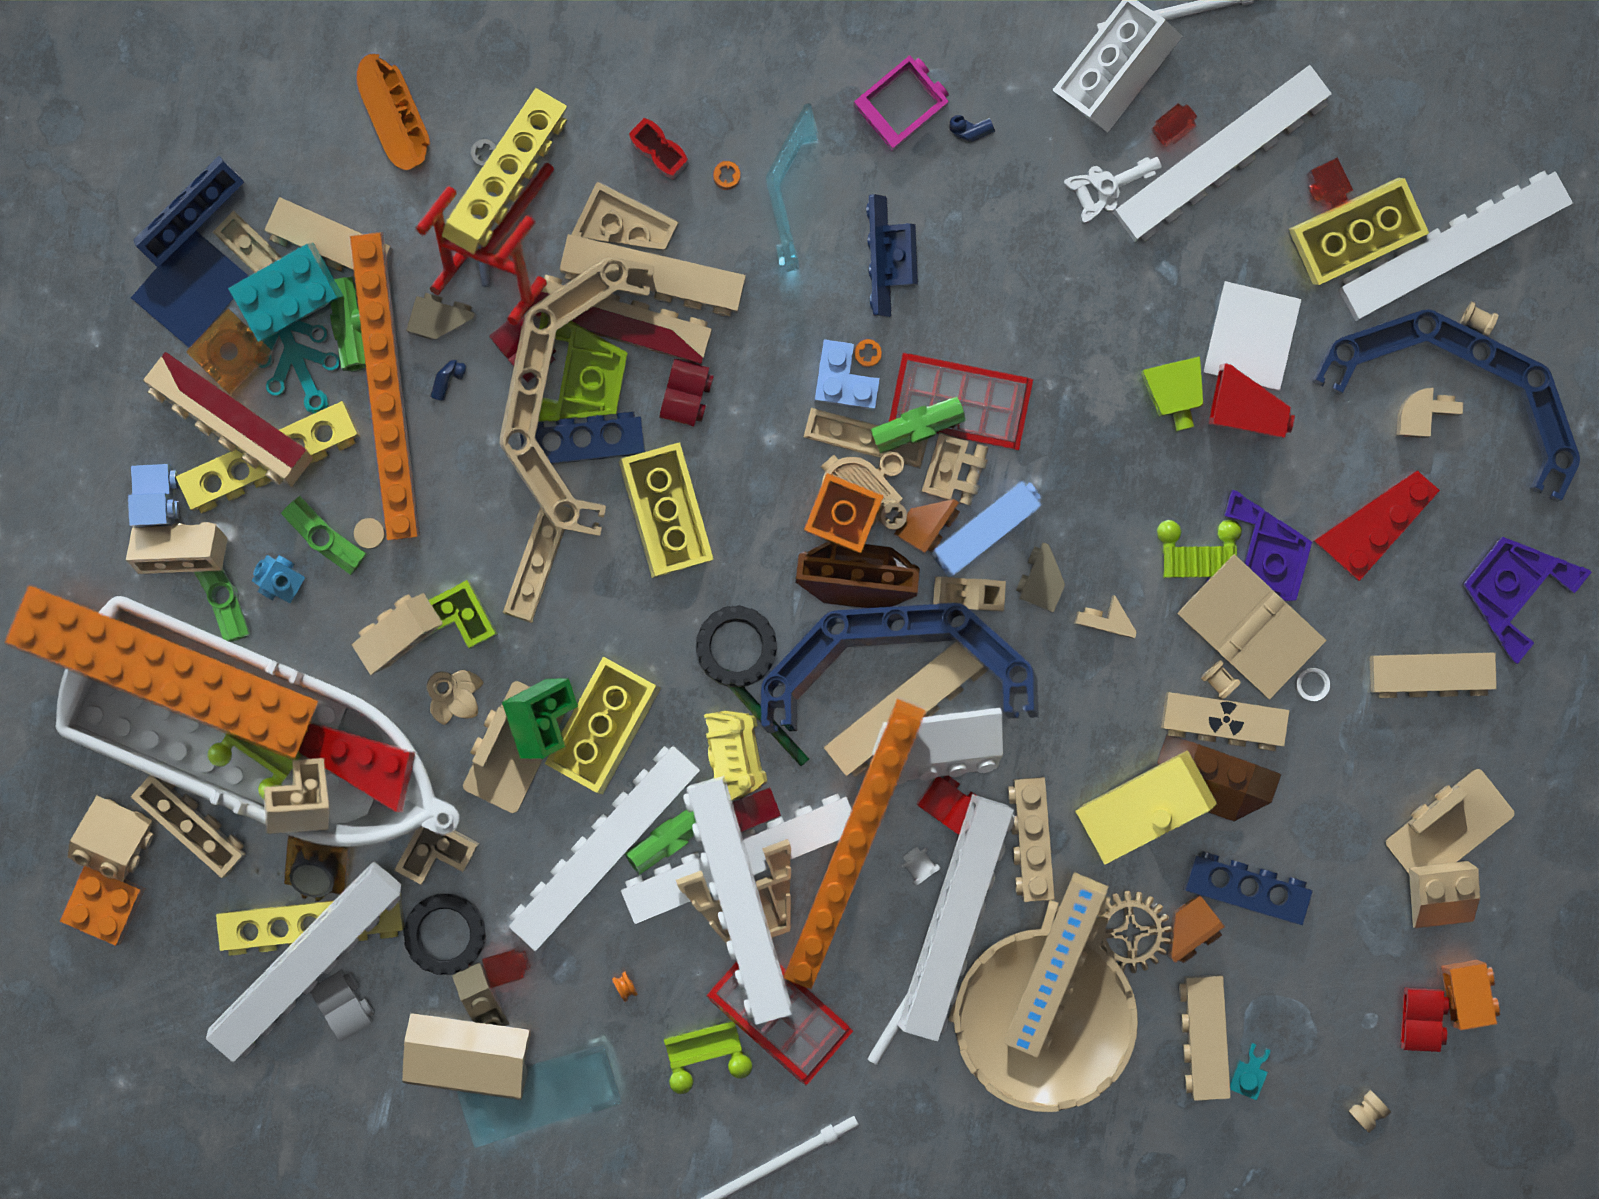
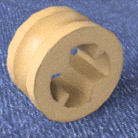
M887 500L880 505L877 516L881 524L888 529L894 530L904 525L907 519V511L899 502ZM895 507L894 510L899 512V516H895L893 522H890V519L885 517V514L890 513L891 508Z

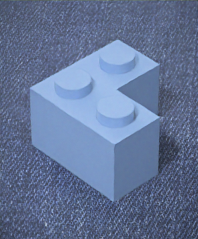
M824 339L815 402L875 411L879 378L849 374L854 344Z
M169 464L131 466L132 495H128L129 525L133 527L172 526L175 524V519H179V503L174 501L173 489L178 488L177 471H172V465Z

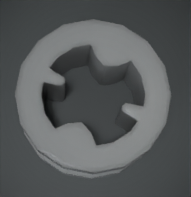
M488 139L478 140L471 148L472 159L480 166H484L489 157L485 161H480L481 155H477L478 148L483 149L485 144L491 146L489 150L494 151L497 147L494 142Z

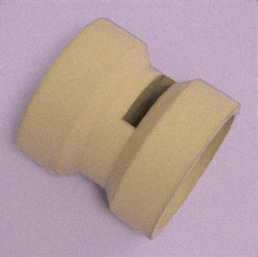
M1370 1090L1364 1096L1362 1105H1354L1349 1110V1113L1370 1133L1376 1127L1375 1121L1380 1118L1385 1119L1391 1111Z

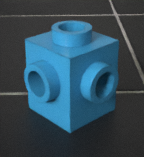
M266 555L265 559L260 560L256 565L252 581L260 587L257 592L271 600H274L277 596L290 604L306 577L293 570L294 563L281 555H278L277 559Z

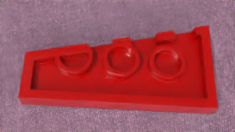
M1417 470L1313 542L1357 581H1360L1440 490Z
M309 723L300 745L299 753L309 759L323 758L325 769L395 812H403L416 752L316 723Z

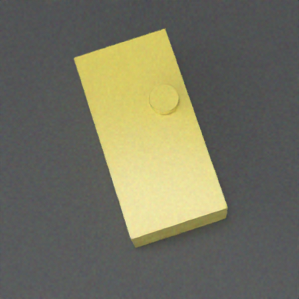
M1396 178L1288 229L1310 279L1315 285L1323 284L1429 234L1405 178Z
M680 442L622 458L618 463L651 577H659L714 560Z
M603 657L577 703L578 707L572 712L561 733L565 747L549 755L545 764L592 791L603 795L661 688Z
M1187 750L1091 800L1076 810V813L1104 864H1107L1210 811L1217 803Z

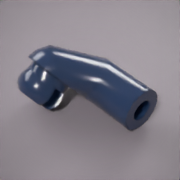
M955 115L950 120V131L954 136L967 142H974L995 132L990 118L977 124L965 120L962 115Z
M450 360L437 372L430 396L436 400L444 401L452 377L462 379L466 372V365L458 363V360Z

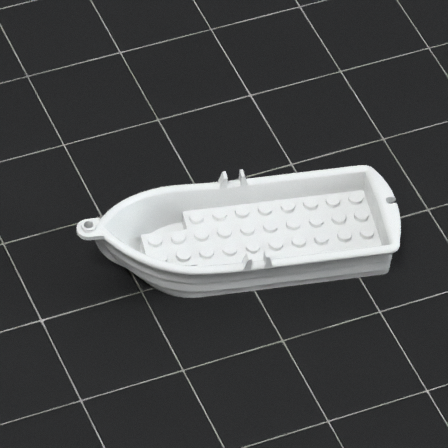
M118 596L112 598L98 612L317 700L318 704L310 721L312 723L416 752L406 736L388 717L369 703L346 691L126 597ZM65 669L59 689L56 728L63 738L208 799L215 805L219 804L229 808L236 814L245 815L266 824L264 800L258 793V786L263 779L272 777L274 773L235 746L231 749L232 758L227 765L217 767L211 764L208 759V750L214 743L221 742L226 735L225 733ZM416 752L403 812H395L325 769L329 802V830L288 832L286 834L309 842L329 846H365L393 840L420 827H425L439 834H448L457 828L460 817L454 806L434 797L429 777ZM302 754L299 760L309 759ZM292 770L283 781L282 786L293 785ZM441 813H446L449 816V822L446 825L439 822L438 817Z

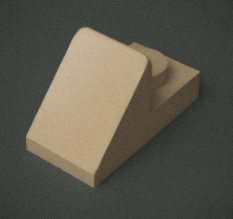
M1115 595L1112 596L1107 618L1102 617L1103 611L1085 607L1084 612L1078 611L1074 624L1129 638L1136 637L1137 632Z

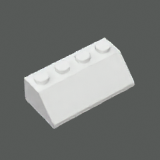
M1122 0L1053 91L1108 133L1183 36L1164 18L1139 1Z
M1001 708L923 717L896 785L905 783L907 780L920 779L922 781H929L938 776L949 775L950 777H958L969 772L988 773L997 769L1003 756ZM884 722L872 750L873 756L887 722Z

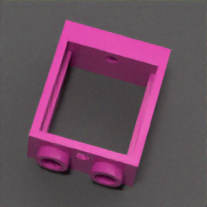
M910 55L854 101V107L892 152L946 108L949 103L946 98L949 96V93L939 81L934 84L926 75L930 72L921 59L917 58L914 60ZM909 70L936 104L897 135L870 101Z

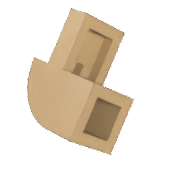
M1426 388L1413 393L1404 400L1398 411L1396 436L1413 438L1431 437L1432 415L1460 416L1463 414V402H1455V396L1437 395V400H1433L1434 388Z
M935 576L933 604L960 603L970 610L1004 612L1006 581Z

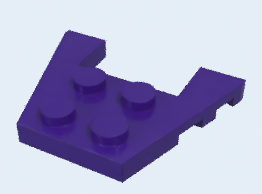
M1231 490L1224 517L1254 525L1244 563L1284 601H1296L1312 541L1266 512L1256 503L1254 504L1238 491Z
M1501 537L1463 585L1511 661L1518 664L1534 644L1531 639L1510 623L1548 575L1552 576L1574 594L1592 572L1584 567L1574 565L1563 559L1550 556L1534 548Z

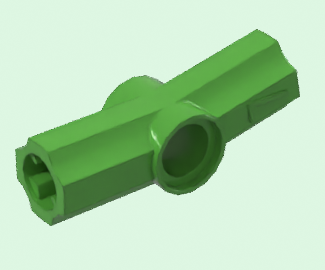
M353 277L337 278L334 280L340 288L343 297L331 303L332 313L330 314L332 331L335 340H337L342 370L359 371L365 368L366 364Z
M954 397L929 407L921 406L901 414L900 418L874 427L871 430L879 452L884 453L910 442L914 444L931 438L937 434L936 432L964 423L966 418L961 402L958 400V397Z
M298 496L281 512L283 517L307 541L311 548L317 550L350 575L355 572L367 555L328 526L301 496ZM324 529L329 533V542L324 546H318L314 541V536L317 531Z
M222 568V571L194 572L207 594L208 602L212 605L222 638L232 642L250 635L239 602L238 590L232 585L224 569ZM225 587L229 590V599L225 603L219 604L216 594L221 588Z
M686 809L674 819H668L650 832L649 837L636 844L624 854L632 868L639 875L665 856L668 858L689 843L688 840L695 836L692 824L697 823L694 812H688Z

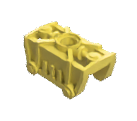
M728 710L705 714L704 718H706V724L709 729V733L706 734L709 744L708 757L711 768L714 771V778L725 776L731 800L743 798L762 788V785L767 783L766 772L762 771L754 730L757 727L756 717L749 715V713Z

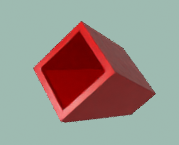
M1224 363L1219 366L1208 421L1209 425L1275 438H1285L1286 433L1292 432L1295 415L1290 414V406L1233 365Z

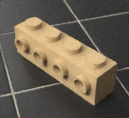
M149 775L132 794L131 798L221 878L227 877L246 856V853L242 850L244 844L234 835L230 834L227 837L221 832L219 828L222 825L210 814L202 815L196 809L199 804L188 794L185 793L181 796L173 789L175 785Z
M1045 777L1013 779V786H1008L1009 804H1015L1016 815L1014 816V824L1011 829L1012 835L1017 834L1018 847H1013L1014 865L1020 866V877H1015L1016 895H1022V901L1055 900Z

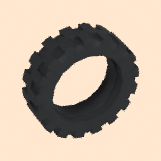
M741 605L727 606L713 612L701 625L696 640L698 662L706 675L718 684L728 687H746L761 680L771 669L777 651L775 632L767 618L755 609ZM734 621L743 622L753 627L759 634L762 643L761 655L756 664L748 670L740 672L728 671L719 666L713 658L711 651L712 637L717 629L726 623Z
M450 893L436 894L419 902L409 913L403 930L404 945L411 960L419 965L421 969L436 975H452L469 967L482 952L486 938L484 920L479 910L466 898ZM438 909H451L458 912L467 921L470 929V940L466 949L459 956L452 959H438L429 955L419 939L420 926L424 918Z

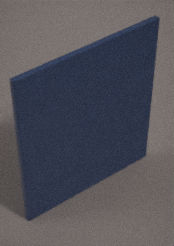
M195 231L159 267H156L131 296V299L191 349L234 299L228 288L249 277V275L199 232Z

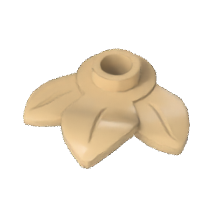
M459 670L453 674L440 671L431 675L426 687L429 696L432 698L430 704L432 716L442 725H446L452 718V715L464 719L476 717L478 706L472 693L483 685L482 679L467 670ZM439 683H447L448 687L445 692H438L437 686Z

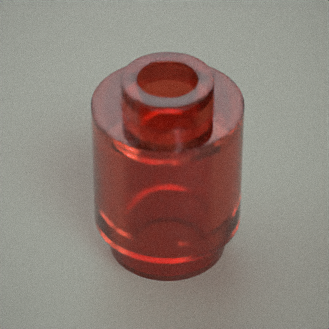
M1177 103L1155 121L1156 125L1151 130L1165 147L1171 143L1175 145L1197 127L1195 120L1198 117L1189 105L1185 104L1182 106Z

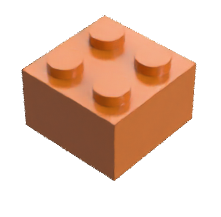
M826 473L804 532L861 554L884 495Z
M84 866L60 922L117 946L122 943L145 888L126 879L122 882L115 878H107L101 872Z
M1479 960L1441 966L1446 997H1449L1451 1026L1459 1030L1497 1024L1496 1016H1500V1008L1497 998H1493L1490 986L1495 985L1492 968H1487V964Z

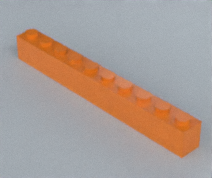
M380 232L350 236L386 536L387 540L418 537L420 535L384 234Z
M897 698L789 960L784 979L812 990L921 726L925 709Z

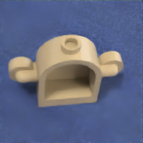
M897 452L885 453L881 457L878 469L862 458L845 457L838 460L835 455L821 466L825 471L822 483L826 473L884 495L881 504L887 500H895L899 503L903 500L885 479L887 476L900 474L904 468L903 457ZM877 514L872 527L879 521Z

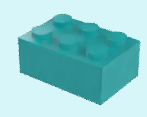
M314 243L303 245L228 288L258 342L267 340L343 297L340 288Z

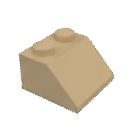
M1469 861L1409 868L1414 928L1474 921L1480 901L1479 871L1476 866Z

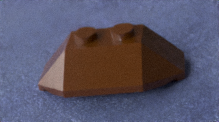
M828 541L808 552L799 554L796 583L826 604L861 608L893 607L917 596L920 568L915 564L912 565L906 557L892 547L864 544L862 552L859 554Z
M1166 734L1157 764L1160 765L1188 750L1217 803L1208 813L1235 822L1272 803L1282 774L1203 745Z

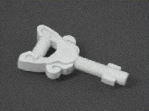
M1147 157L1138 161V166L1115 177L1110 172L1104 171L1102 173L1100 167L1093 166L1088 171V175L1073 176L1065 179L1064 185L1076 192L1083 207L1082 223L1090 222L1103 208L1106 211L1115 210L1117 206L1115 199L1120 194L1119 187L1138 178L1144 177V179L1155 175V171L1162 168L1159 159L1155 157L1149 160ZM1088 184L1098 191L1099 201L1095 204L1086 187Z

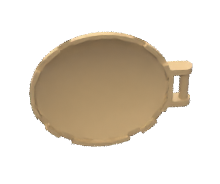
M1051 900L1041 929L1023 931L1008 936L992 945L974 962L959 989L954 1013V1027L960 1053L970 1072L985 1086V1089L997 1098L1018 1108L1038 1112H1057L1076 1106L1079 1107L1100 1096L1124 1071L1134 1049L1138 1028L1137 1006L1131 985L1121 967L1100 947L1109 919L1100 916L1094 922L1099 927L1093 942L1086 941L1083 951L1088 953L1081 970L1075 967L1071 978L1076 979L1070 997L1063 995L1060 1005L1065 1006L1060 1021L1059 1023L1052 1022L1049 1032L1054 1034L1048 1049L1041 1048L1038 1057H1035L1004 1044L1007 1032L1053 925L1054 918L1060 908L1058 902Z

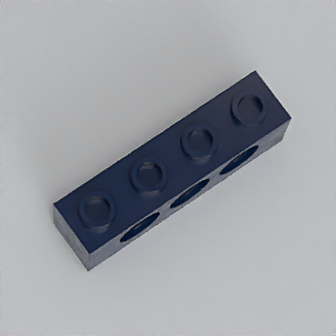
M219 155L133 239L136 247L155 266L159 267L244 183L243 179Z
M635 412L617 413V419L605 420L604 415L586 417L587 422L575 424L574 419L556 420L557 426L544 427V422L537 423L535 440L552 465L626 457L645 452L641 416L635 417ZM612 427L618 428L621 431V439L615 444H609L604 439L606 430ZM580 431H587L591 435V442L586 447H578L574 443V437ZM520 433L521 447H522V446H523V443H524V437H523V435ZM551 434L558 435L561 439L560 447L554 451H549L544 446L545 438Z
M1202 851L1201 856L1193 855L1183 890L1303 926L1313 890L1306 888L1307 882L1289 877L1288 883L1277 880L1278 873L1261 868L1259 874L1247 871L1248 864L1231 860L1230 865L1218 862L1220 856ZM1217 870H1224L1227 874V882L1221 887L1214 886L1211 880L1213 873ZM1251 878L1256 883V891L1252 895L1246 896L1241 891V884L1245 879ZM1276 887L1283 888L1286 894L1284 901L1280 904H1274L1270 899V893Z

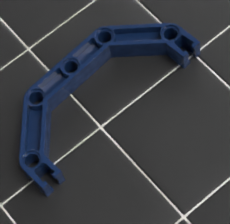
M1430 309L1421 310L1342 337L1333 342L1328 348L1312 382L1324 386L1326 378L1323 376L1332 363L1336 367L1343 369L1339 383H1334L1332 387V392L1338 395L1344 392L1357 365L1422 343L1520 391L1543 457V462L1530 489L1541 493L1545 487L1542 484L1551 471L1554 474L1560 475L1561 478L1556 491H1553L1549 498L1556 502L1563 500L1579 467L1580 455L1552 373L1544 364ZM1421 318H1427L1432 322L1433 328L1430 333L1426 334L1420 331L1418 322ZM1479 344L1485 347L1487 350L1485 360L1481 361L1474 357L1473 348L1475 345ZM1345 345L1350 348L1352 356L1349 361H1342L1338 358L1337 349L1339 346ZM1530 371H1535L1541 376L1539 387H1533L1529 384L1528 374ZM1559 452H1563L1569 457V465L1565 469L1560 468L1556 464V456Z
M945 603L834 610L824 615L762 682L761 726L767 733L778 732V726L773 725L774 709L785 708L786 719L780 720V726H784L789 732L797 731V700L847 647L955 640L1003 683V711L1008 719L1019 718V712L1014 710L1015 694L1026 693L1028 705L1023 706V712H1027L1030 718L1039 717L1038 679L1029 662L963 604ZM955 617H965V622L961 626H951L952 620ZM896 620L905 621L902 629L898 631L891 630V626ZM836 624H845L844 630L840 634L834 635L831 633L832 628ZM1021 671L1027 672L1025 681L1021 683L1013 682V677L1016 673ZM785 686V692L782 696L773 697V691L776 687Z

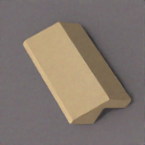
M411 1013L404 1040L402 1081L406 1084L522 1100L528 1074L525 1059L531 1036L530 1030Z

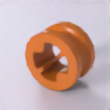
M731 161L720 162L713 172L715 184L723 190L735 188L740 181L739 167ZM727 168V171L732 169L735 172L732 175V182L727 183L726 179L722 182L719 179L722 176L721 169Z
M866 339L857 344L854 355L856 361L861 366L873 367L880 361L882 351L876 341ZM865 345L873 346L872 350L876 349L877 356H872L869 362L864 361L865 357L861 358L859 355V351H863Z
M626 971L622 973L621 978H612L624 1002L628 1001L630 995H638Z

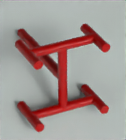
M543 164L534 178L530 180L518 196L517 200L508 209L503 221L493 229L494 232L487 245L478 248L474 254L442 236L446 224L443 212L457 195L454 188L446 187L416 226V231L421 235H426L431 227L434 226L443 271L430 286V291L433 294L440 295L469 257L516 275L520 301L509 314L507 320L512 325L519 323L547 285V281L543 277L538 276L530 286L522 241L535 225L534 219L530 216H525L497 255L493 254V252L553 173L554 167L551 164Z

